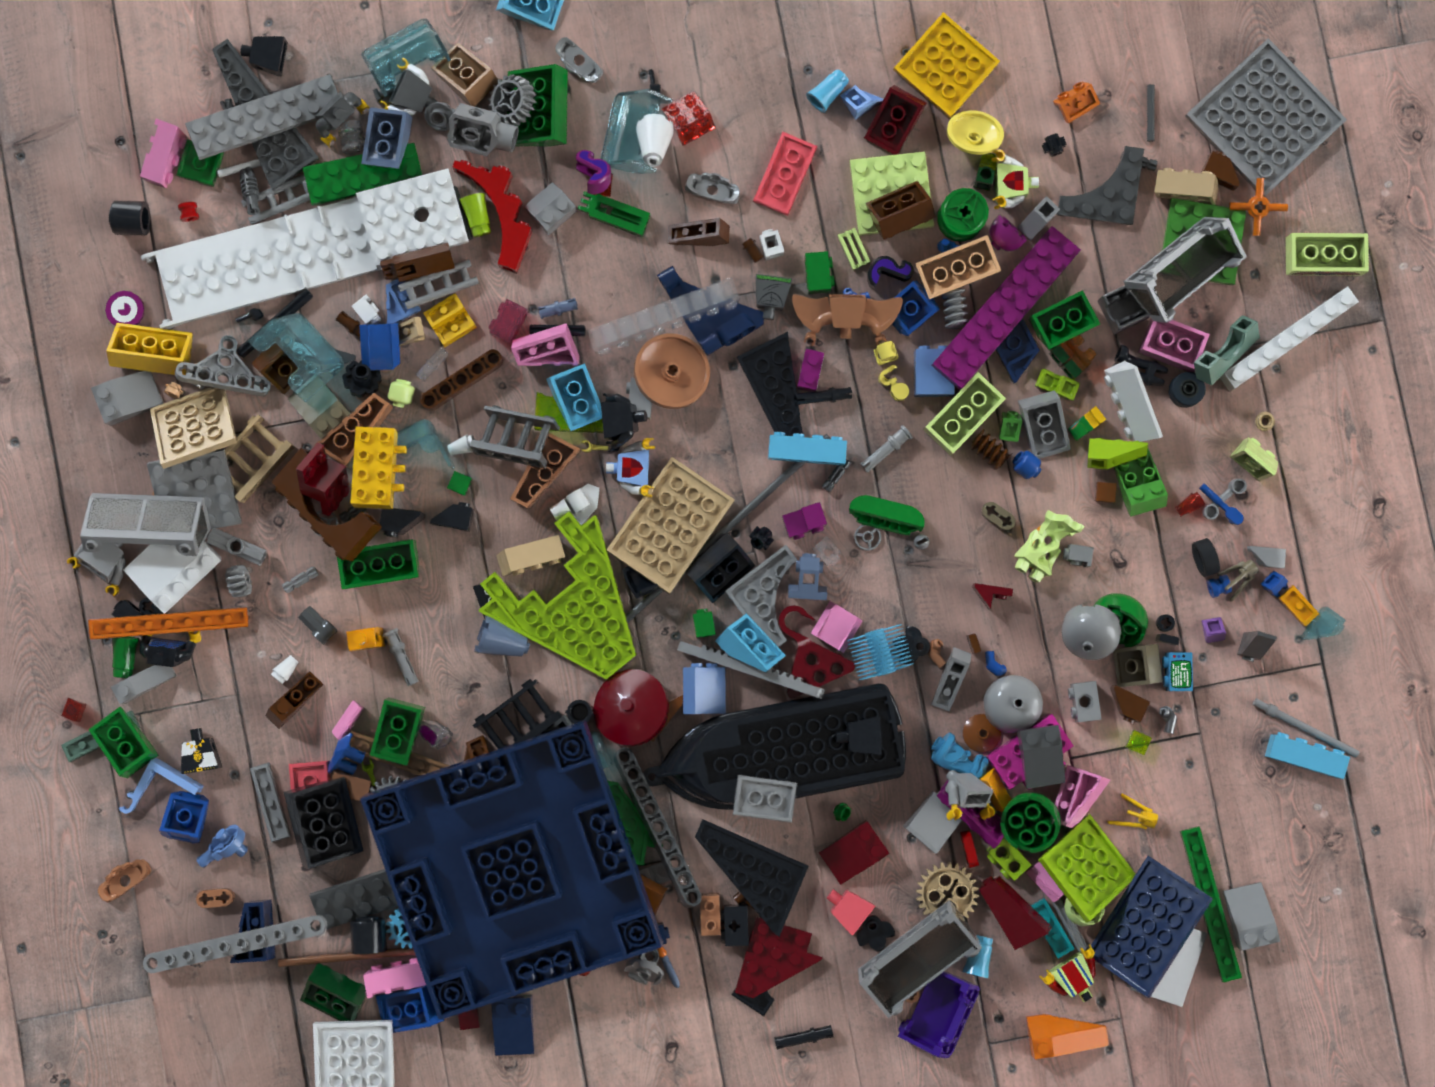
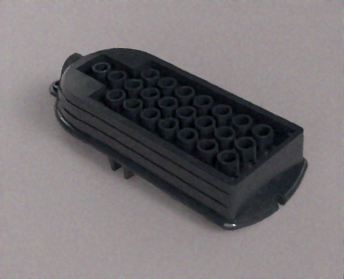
M878 683L827 693L823 695L822 699L812 696L715 716L685 733L670 749L661 765L647 768L643 774L648 785L651 787L666 785L674 793L695 804L714 809L733 810L738 775L797 783L795 799L900 778L904 774L906 762L905 732H898L897 725H902L903 722L889 688L885 684ZM880 717L882 755L848 751L847 743H836V732L847 731L846 723ZM651 773H654L656 776L653 781L648 778Z

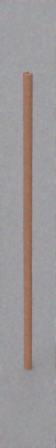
M407 947L404 949H387V951L372 954L342 953L279 959L278 966L286 967L415 955L413 948Z

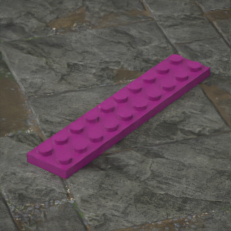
M1051 226L931 366L961 390L1081 249L1055 227Z

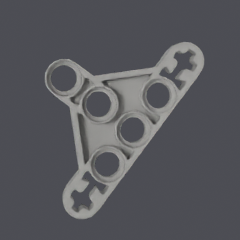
M230 335L221 338L218 351L197 364L179 363L175 370L176 378L182 382L256 396L267 395L271 387V383L265 377L253 375L236 354L237 341ZM223 342H231L233 348L226 349L223 346ZM223 358H227L230 360L231 364L229 366H224L221 364L220 360ZM182 369H186V375H182ZM206 372L209 378L203 380L198 376V373ZM224 375L228 378V382L221 383L218 377ZM244 379L248 385L241 387L238 385L237 380ZM252 381H254L253 388H250ZM260 383L263 384V387H264L263 390L260 389V386H259Z

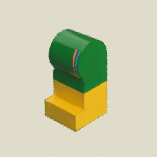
M1095 406L1067 430L1077 441L1104 422L1106 418Z

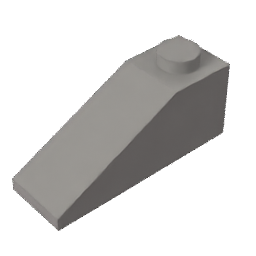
M953 647L931 705L950 711L970 666L971 653Z
M153 665L117 683L111 689L119 704H127L177 675L172 667Z

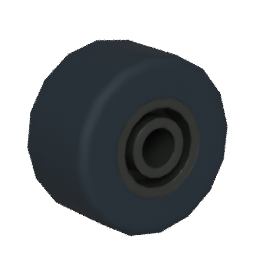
M1184 372L1171 381L1168 393L1174 404L1179 407L1188 408L1196 405L1203 399L1206 386L1203 381L1196 378V373Z

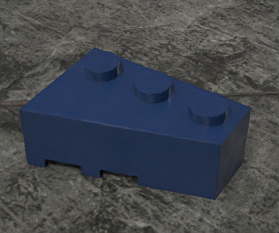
M272 899L253 900L244 903L239 923V933L273 925ZM275 945L235 954L231 957L230 963L259 962L276 958Z

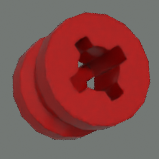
M184 202L178 205V210L181 211V222H191L200 218L196 212V202Z

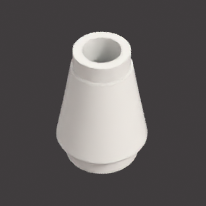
M467 434L448 444L447 447L450 455L473 453L470 444L472 440H476L475 437Z
M290 655L272 669L271 675L283 684L289 680L299 662Z

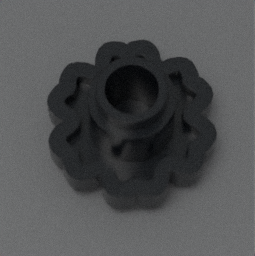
M362 360L359 363L352 361L345 367L346 373L342 375L344 388L350 389L352 396L362 398L365 394L371 396L379 390L378 384L382 382L380 370H370L367 365L362 364Z

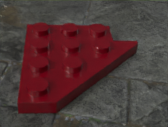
M756 917L734 992L755 998L821 961L823 957L807 952L812 933L784 925L780 936H777L762 918Z

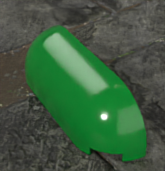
M869 495L858 496L850 503L849 514H852L857 519L856 522L902 535H910L911 532L918 530L921 532L924 528L925 520L923 515L912 506Z

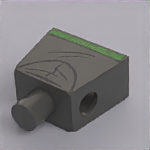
M756 274V307L764 309L763 319L774 320L775 310L783 311L792 278Z

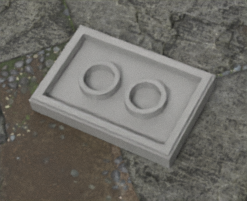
M738 775L733 815L792 822L797 783Z

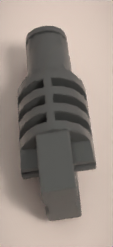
M249 166L240 170V185L242 198L247 204V213L249 215H256L255 210L257 214L260 212L258 205L260 194L255 173Z

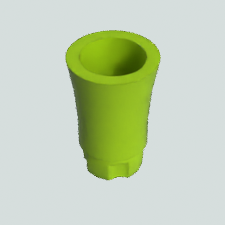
M476 193L459 199L465 211L469 227L472 229L473 236L481 237L490 234L491 229L485 193Z

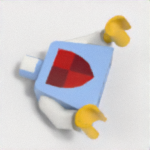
M645 438L643 441L635 442L622 449L621 454H618V463L606 462V474H617V482L631 494L643 495L649 498L653 496L648 494V490L654 489V487L648 485L649 450L646 449H655V446L649 445V442L654 440V438Z

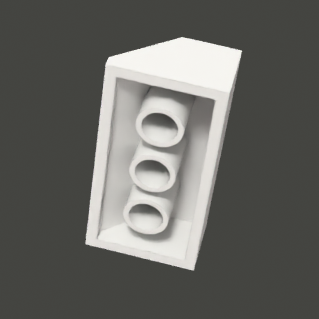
M1123 361L1104 370L1106 375L1104 380L1106 385L1111 388V399L1115 405L1117 404L1119 409L1117 415L1120 421L1124 422L1126 437L1132 441L1139 442L1163 437L1137 366Z

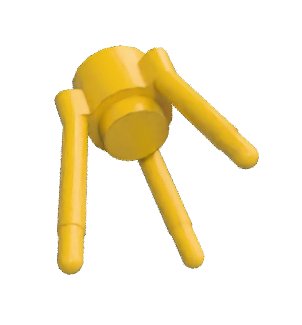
M1122 793L1121 797L1144 810L1141 813L1127 811L1128 814L1138 817V822L1141 823L1107 821L1111 825L1147 829V827L1154 828L1156 826L1158 814L1153 813V809L1145 807Z

